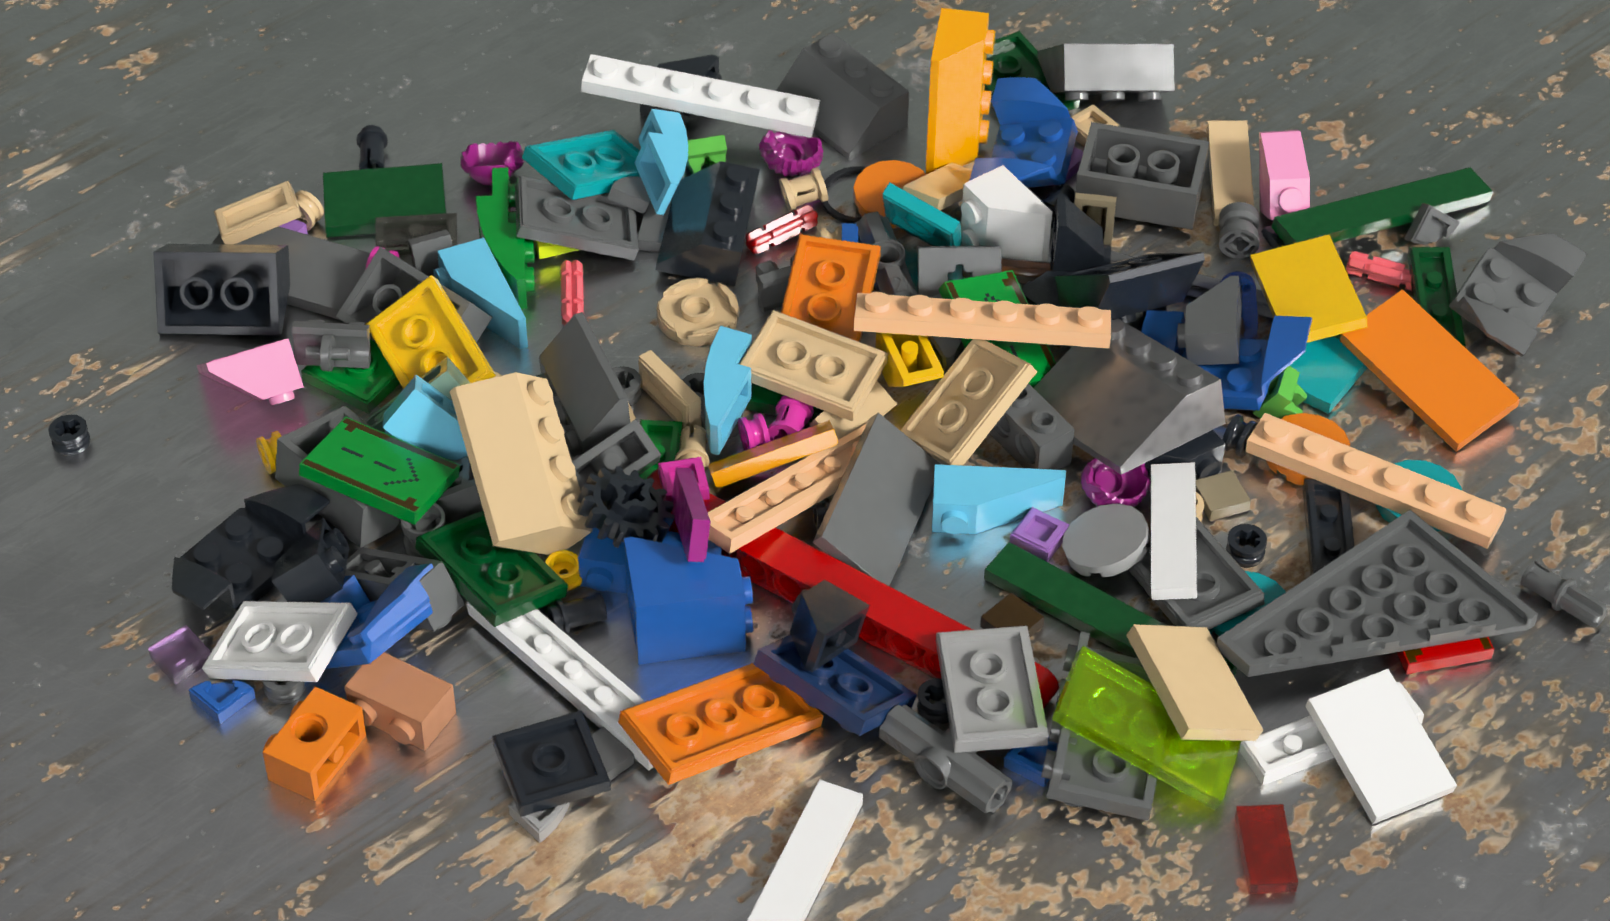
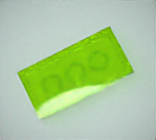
M1082 646L1075 655L1052 717L1053 721L1214 810L1224 800L1242 742L1236 740H1182L1151 683L1085 646Z

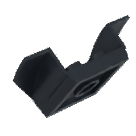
M301 484L277 488L244 499L245 508L237 509L180 558L174 557L172 574L173 593L195 604L202 610L207 608L217 598L238 611L243 601H258L275 586L272 582L275 562L307 532L305 524L330 503V500Z

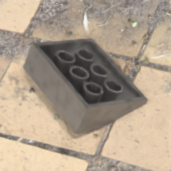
M1118 318L1111 320L1110 348L1072 346L1034 387L1074 428L1073 444L1119 474L1130 471L1226 424L1221 379Z

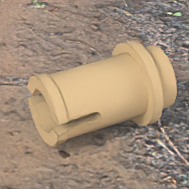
M694 425L693 437H690L691 428L687 426L681 432V448L675 457V461L701 457L704 470L706 471L709 467V456L706 453V444L708 442L706 430L701 426Z

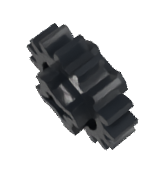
M616 466L613 474L604 467L600 468L598 475L591 473L577 499L581 503L578 515L588 517L585 527L599 529L597 538L600 540L606 537L612 539L613 545L616 548H619L621 543L624 542V538L636 537L662 543L675 519V515L671 513L674 503L664 500L667 494L665 489L655 490L652 487L654 483L653 478L644 480L639 477L637 470H633L630 475H627L620 466Z

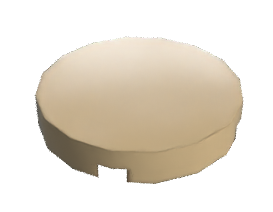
M694 278L681 280L669 286L663 292V298L660 301L658 300L656 307L657 321L660 330L675 342L697 347L711 345L720 326L731 329L736 328L739 318V306L736 295L727 286L719 282L718 286L708 284V279Z

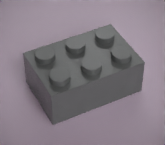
M1091 122L1077 174L1076 193L1117 197L1115 217L1193 230L1205 178L1210 141Z

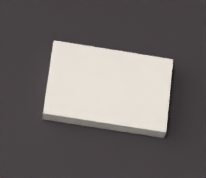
M243 601L202 669L209 679L318 682L356 618L357 612L351 603Z
M1389 669L1308 700L1305 706L1372 824L1453 793L1457 787Z

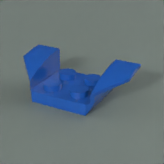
M998 78L991 101L1000 124L991 158H975L969 181L1003 165L1027 188L1065 184L1078 133L1074 119L1070 117L1068 109L1036 78Z
M1147 310L1141 332L1187 359L1186 348L1178 347L1177 337L1178 323H1185L1184 312ZM1274 316L1268 340L1240 338L1239 364L1197 365L1221 379L1224 409L1260 410L1267 395L1270 382L1305 353L1312 317Z
M432 563L407 567L392 581L379 599L372 602L368 599L355 575L345 576L343 589L321 602L351 603L357 612V616L325 669L370 664L433 613L429 602L430 599L419 580L433 568Z

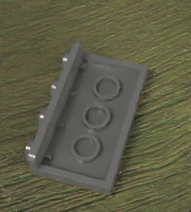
M1081 631L1077 646L1068 644L1063 671L1071 672L1070 680L1061 678L1056 706L1064 707L1063 715L1054 714L1048 741L1057 743L1056 751L1047 750L1041 777L1050 779L1046 798L1148 821L1152 810L1168 713L1138 658L1089 648L1087 645L1090 633Z

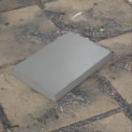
M1016 626L936 633V647L954 753L1048 745L1049 735L1028 627Z

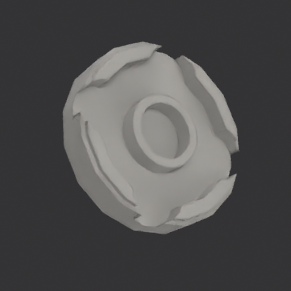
M1123 504L1100 505L1084 512L1071 522L1064 533L1062 547L1070 567L1079 574L1091 577L1090 573H1100L1102 577H1109L1129 570L1142 560L1147 552L1145 546L1148 541H1151V533L1143 514L1134 507Z

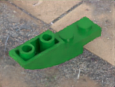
M508 167L492 168V196H476L479 238H484L520 308L527 309V292H535L534 267H527V263H535L534 240L517 237L516 211H511V208H515V184H510Z

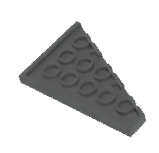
M1409 510L1218 637L1217 647L1221 654L1247 677L1525 631L1535 626L1538 614L1419 516Z

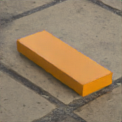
M830 420L710 463L709 469L715 486L720 488L836 446L839 442Z

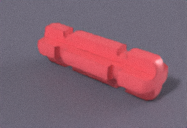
M1352 251L1346 266L1348 274L1361 278L1365 274L1368 275V280L1397 288L1402 284L1406 285L1405 290L1412 291L1410 270L1405 268L1406 264L1374 256L1373 260L1368 259V254L1358 251Z
M565 260L561 264V316L564 326L574 314L583 312L584 309L583 265L578 260L572 262Z

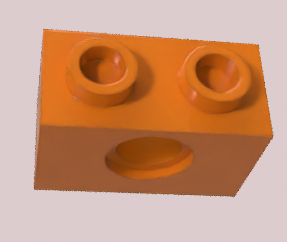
M314 687L304 701H299L293 707L289 720L278 733L272 734L265 743L263 758L268 780L312 801H316L366 737L362 707L318 687Z

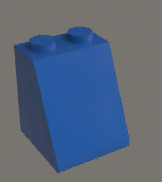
M636 537L624 538L627 598L638 665L746 651V633L753 632V619L750 605L745 606V604L753 603V592L750 576L742 577L738 559L707 553L704 562H690L687 560L683 547Z

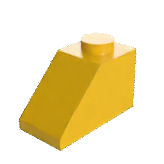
M876 332L875 348L888 353V363L882 371L888 387H905L944 378L943 368L927 336Z

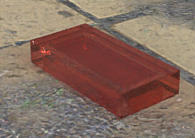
M1283 804L1236 806L1235 821L1248 893L1296 892L1298 878Z

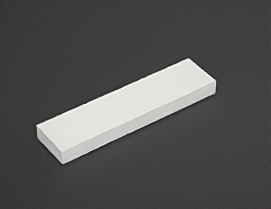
M1195 462L1151 464L1152 600L1197 598Z
M1396 682L1422 724L1424 713L1401 682ZM1311 716L1260 734L1256 741H1242L1239 750L1262 786L1334 758Z
M819 779L747 921H805L863 804V794Z

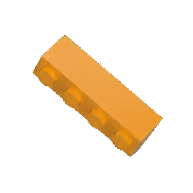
M941 8L930 66L926 175L950 163L964 166L974 161L978 156L980 143L987 144L990 121L983 120V114L989 115L991 91H986L984 88L985 84L991 85L993 61L986 60L987 54H993L995 43V30L988 29L989 13Z

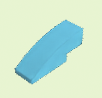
M651 109L638 138L641 149L634 163L656 214L664 215L685 172L688 160V139L680 112Z
M724 326L719 327L711 344L704 375L706 437L710 453L715 455L720 454L752 397L751 368L739 364L752 344V335Z

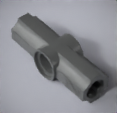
M879 212L864 214L862 219L855 222L856 226H858V243L881 246V255L873 290L887 295H918L905 263V248L896 240L888 217L881 216Z
M896 705L887 714L884 723L879 729V738L913 761L918 774L926 783L936 789H943L948 786L984 813H994L998 810L1012 789V779L976 755V751L954 753L950 728L942 731L907 705Z

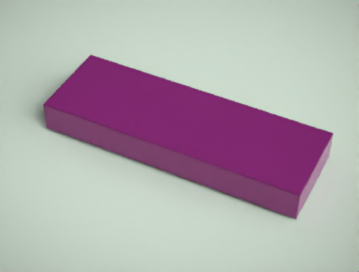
M675 468L672 494L674 507L672 514L675 515L674 520L687 560L690 562H704L707 555L711 521L694 472L691 468Z

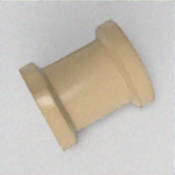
M818 167L812 168L811 173L791 180H788L786 177L779 179L781 192L789 212H794L797 206L816 200L821 202L828 201L826 185Z

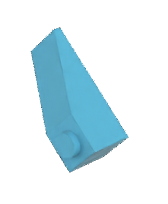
M480 238L438 250L439 268L434 269V277L438 279L440 284L491 316L492 319L486 328L519 349L527 348L526 318L485 239Z
M415 375L384 412L382 428L386 430L385 433L445 459L459 460L467 457V451L452 400L418 375Z
M935 464L932 532L978 534L1023 519L1032 507L1044 512L1063 506L1066 470Z

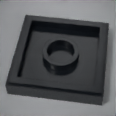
M582 710L492 736L494 749L520 817L611 791L609 776Z

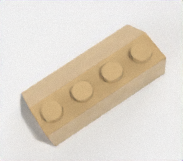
M514 372L457 386L450 390L493 546L551 555L559 550H567L593 532L592 528L585 527L588 517L578 515L581 503L577 499L581 491L576 477L575 466L572 463L564 437V429L560 424L553 400V392L547 379Z

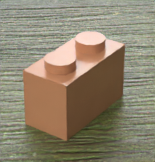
M385 652L370 664L362 665L345 685L347 701L362 707L365 726L372 725L390 734L399 743L411 744L423 751L427 750L456 714L452 684Z

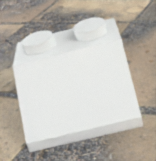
M1002 165L964 183L963 202L961 204L962 246H1000L1001 258L1048 262L1052 211L1005 166Z

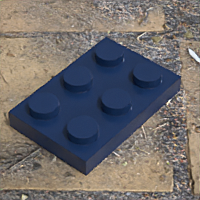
M791 634L758 649L753 665L767 673L771 680L786 686L801 696L808 705L820 709L838 721L842 728L858 736L882 725L887 714L896 705H907L912 709L917 696L916 693L849 649H846L814 672H810L804 668Z

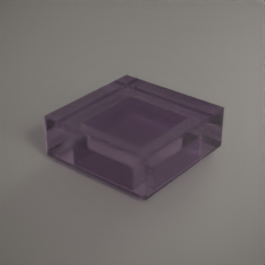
M187 625L148 648L150 658L175 685L201 670L211 654V651Z

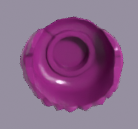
M768 130L763 135L759 144L760 155L763 157L764 162L767 163L768 168L774 170L777 174H782L784 177L804 176L807 173H811V169L818 167L823 159L821 140L816 137L808 139L804 136L779 131L774 133V131Z
M509 141L508 143L498 142L496 145L492 142L489 144L480 143L479 145L476 143L468 145L466 151L462 152L460 166L475 181L483 185L492 186V168L508 167L510 180L515 172L523 166L525 161L522 159L523 150L517 141Z
M1094 457L1090 463L1086 464L1081 474L1082 489L1097 507L1108 504H1123L1135 507L1138 503L1142 502L1151 484L1145 463L1123 474H1119Z

